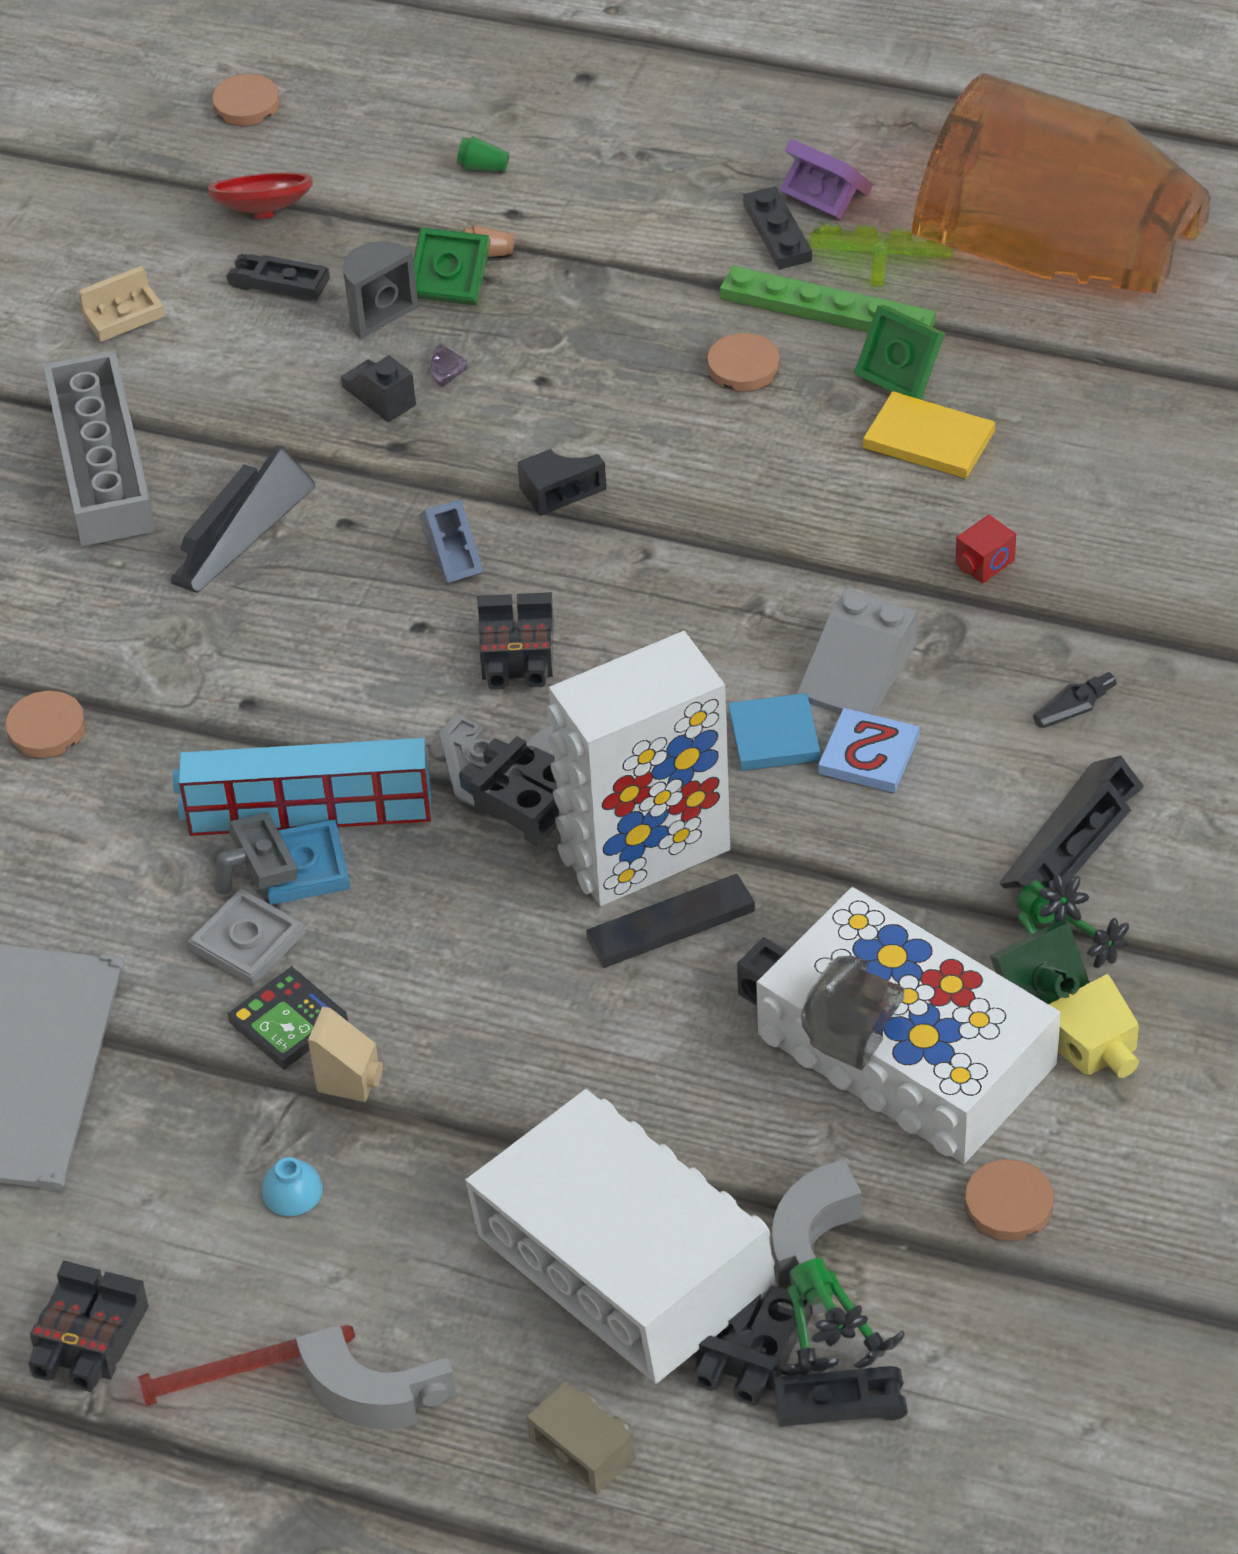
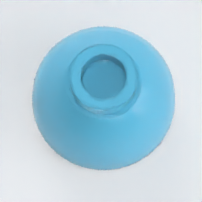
M293 1157L282 1158L267 1171L262 1182L263 1202L272 1212L282 1216H297L310 1211L317 1205L323 1193V1185L318 1172L309 1163Z

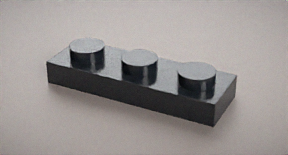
M776 186L743 194V206L779 270L812 262V249Z

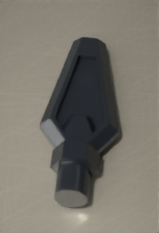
M1107 672L1098 678L1096 676L1091 678L1084 684H1068L1033 714L1035 723L1040 728H1044L1093 710L1096 700L1105 695L1107 690L1116 686V679L1112 673Z

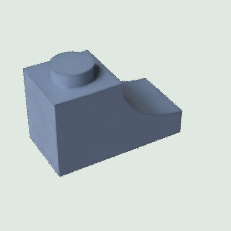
M461 499L425 509L419 514L429 551H432L437 560L445 584L484 572Z

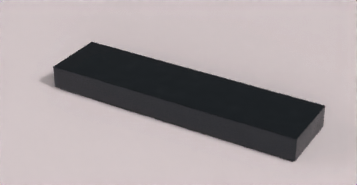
M734 874L586 930L587 940L603 968L755 912V901L739 875Z

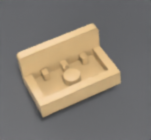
M142 266L83 288L78 292L83 318L100 342L165 317L164 305L150 288L146 270Z

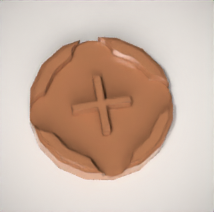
M236 75L220 83L212 94L214 113L217 116L223 117L224 122L231 125L249 126L259 124L264 121L263 117L269 114L273 116L280 106L278 87L271 79L262 75Z
M737 333L723 337L711 346L707 355L709 376L716 384L724 387V384L732 386V390L744 392L760 389L769 385L774 380V375L779 372L780 356L778 348L771 340L758 334Z
M50 690L32 693L20 699L9 710L5 720L8 739L12 746L14 745L19 748L20 753L36 758L53 757L66 752V747L70 746L73 742L76 745L82 739L86 729L83 709L78 701L64 692Z
M1001 1159L986 1163L973 1173L966 1185L965 1210L968 1217L970 1215V1218L975 1222V1227L983 1234L997 1240L1018 1241L1026 1239L1027 1234H1031L1036 1230L1038 1233L1046 1227L1053 1212L1054 1191L1048 1178L1037 1167L1021 1160Z

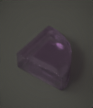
M438 345L433 351L431 361L432 376L435 382L442 388L468 369L467 359L444 345Z

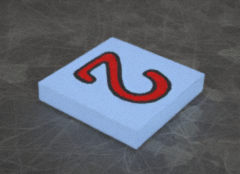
M843 708L818 764V774L896 793L919 738L920 726Z

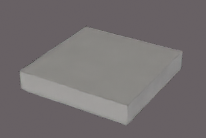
M240 888L188 940L189 950L253 987L306 931L304 923Z

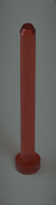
M340 1326L345 1342H351L355 1338L353 1326ZM292 1339L151 1379L149 1373L139 1375L138 1380L145 1406L157 1404L156 1397L299 1357L296 1339Z

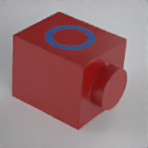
M988 514L956 537L955 564L964 573L970 574L982 584L1015 561L1016 533Z

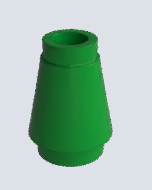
M474 136L471 139L463 137L457 155V164L463 165L465 170L500 171L505 173L510 152L503 151Z

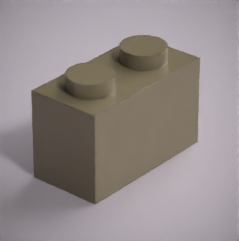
M564 1381L527 1416L529 1441L595 1495L603 1490L635 1459L633 1432L629 1425L617 1416L610 1417L600 1409L599 1404L590 1393L583 1389L578 1391L567 1381Z

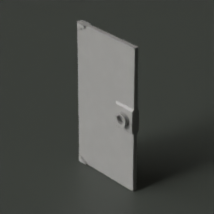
M0 944V1183L39 1187L40 1190L54 1192L64 1190L116 990L125 963L121 957L103 954L101 956Z

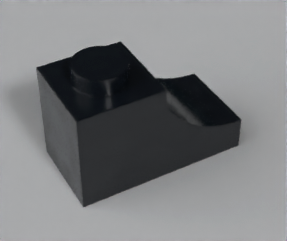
M390 355L377 363L367 359L341 376L342 387L388 423L416 405L413 373Z
M549 449L517 462L520 490L540 516L607 490L605 462L599 454L581 458H570L557 455Z

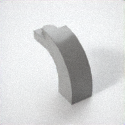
M845 1159L829 1163L809 1172L791 1186L780 1201L772 1225V1257L775 1262L773 1268L778 1286L790 1282L791 1285H794L790 1271L797 1265L816 1258L811 1248L824 1232L861 1218L862 1192ZM823 1303L810 1306L812 1316L826 1312Z
M340 1324L296 1337L300 1362L313 1394L329 1411L353 1424L375 1429H398L418 1425L416 1408L437 1406L447 1399L457 1396L454 1374L448 1357L398 1372H378L364 1367L353 1358L347 1348Z

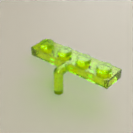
M821 223L820 228H814L811 233L810 248L872 252L870 284L877 286L885 285L887 253L952 258L955 253L956 238H948V233L943 231H927L926 236L912 235V230L904 228H893L891 233L877 232V227L856 226V231L841 230V224Z

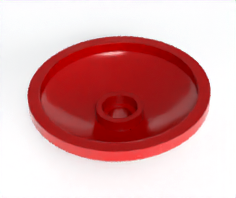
M275 172L252 174L215 182L208 186V193L214 201L233 211L253 213L254 219H266L274 217V211L288 207L304 196L312 187L313 181L312 176L305 173Z

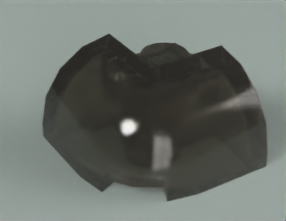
M838 956L831 960L810 989L801 1012L802 1027L810 1038V1045L823 1054L862 1071L883 1041L884 1027L904 1000V987L867 972L866 960L854 956Z

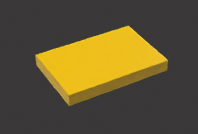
M892 391L865 434L863 448L967 479L995 432V421Z

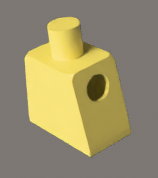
M1108 974L1079 988L1076 994H1069L1068 998H1060L1048 1004L1061 1012L1058 1053L1083 1074L1091 1075L1108 1065L1119 1078L1127 1077L1136 1070L1139 1060L1133 1052L1137 1048L1138 1022Z

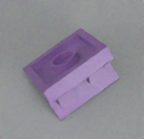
M792 138L784 150L795 160L779 191L839 220L842 219L854 193L858 192L868 196L873 186V183L849 164Z

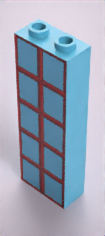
M425 738L180 752V769H173L172 774L174 793H181V796H178L179 819L187 821L189 836L230 834V821L269 812L278 830L334 819L336 820L337 827L431 822V786Z

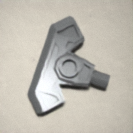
M454 716L442 728L439 736L455 798L474 806L473 795L461 788L459 773L468 763H473L484 769L488 764L484 763L483 752L492 740L478 739L483 732L479 724L462 716Z

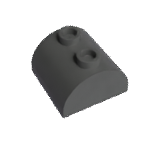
M377 241L361 245L348 254L343 263V273L349 319L353 332L360 339L418 308L413 253L410 250L394 242Z

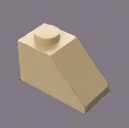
M322 1006L308 1039L317 1092L366 1102L372 1086L377 1087L379 1085L383 1072V1063L378 1061L376 1043L334 1010Z

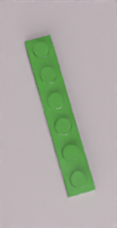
M737 266L731 267L720 287V299L864 332L869 331L878 305H886L931 327H934L936 323V311Z

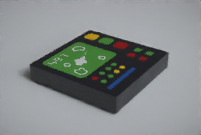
M293 966L289 967L228 1013L229 1023L283 1070L310 1051L308 1039L322 1006L331 1008L348 1021L347 1012Z

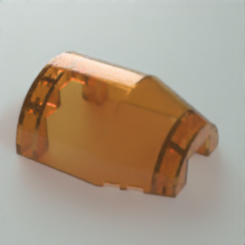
M983 73L974 78L961 93L938 135L920 186L911 234L1044 279L1053 280L1055 273L1078 276V283L1087 284L1089 278L1112 281V288L1156 294L1170 275L1176 239L1180 234L1196 239L1208 222L1210 193L1206 187L1121 116L992 74Z

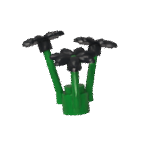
M1057 873L1053 879L1054 890L1044 887L1037 880L1032 881L1031 884L1021 890L1018 895L1017 905L1022 913L1018 916V921L1026 928L1028 935L1037 932L1034 923L1048 924L1053 920L1054 923L1059 920L1068 921L1093 938L1095 945L1087 951V954L1091 957L1096 956L1093 963L1095 968L1101 967L1106 960L1108 963L1114 964L1117 959L1116 949H1124L1128 946V941L1123 938L1129 929L1128 923H1123L1119 926L1117 919L1112 918L1107 931L1103 929L1097 930L1081 919L1082 916L1076 905L1088 901L1089 895L1076 892L1081 882L1079 876H1074L1065 884L1062 876Z
M823 1258L810 1259L797 1265L790 1271L794 1285L788 1287L787 1291L793 1303L801 1350L797 1351L798 1363L781 1366L780 1371L783 1375L807 1374L811 1370L823 1372L839 1363V1359H829V1357L816 1358L815 1348L810 1346L803 1300L805 1299L810 1306L823 1303L827 1311L825 1314L826 1319L815 1323L816 1328L820 1331L811 1337L813 1342L825 1341L828 1346L832 1347L839 1341L841 1335L848 1339L854 1338L856 1335L854 1328H858L866 1339L863 1343L869 1350V1353L854 1364L855 1368L871 1365L877 1358L883 1357L886 1351L895 1348L904 1338L905 1333L903 1330L886 1341L883 1340L878 1332L873 1333L867 1324L868 1317L861 1315V1305L854 1306L840 1286L834 1271H828ZM833 1294L847 1312L846 1314L842 1308L835 1306L831 1298Z

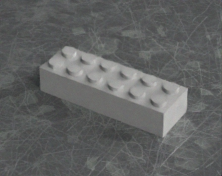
M110 351L44 364L43 368L81 546L156 532L116 352Z

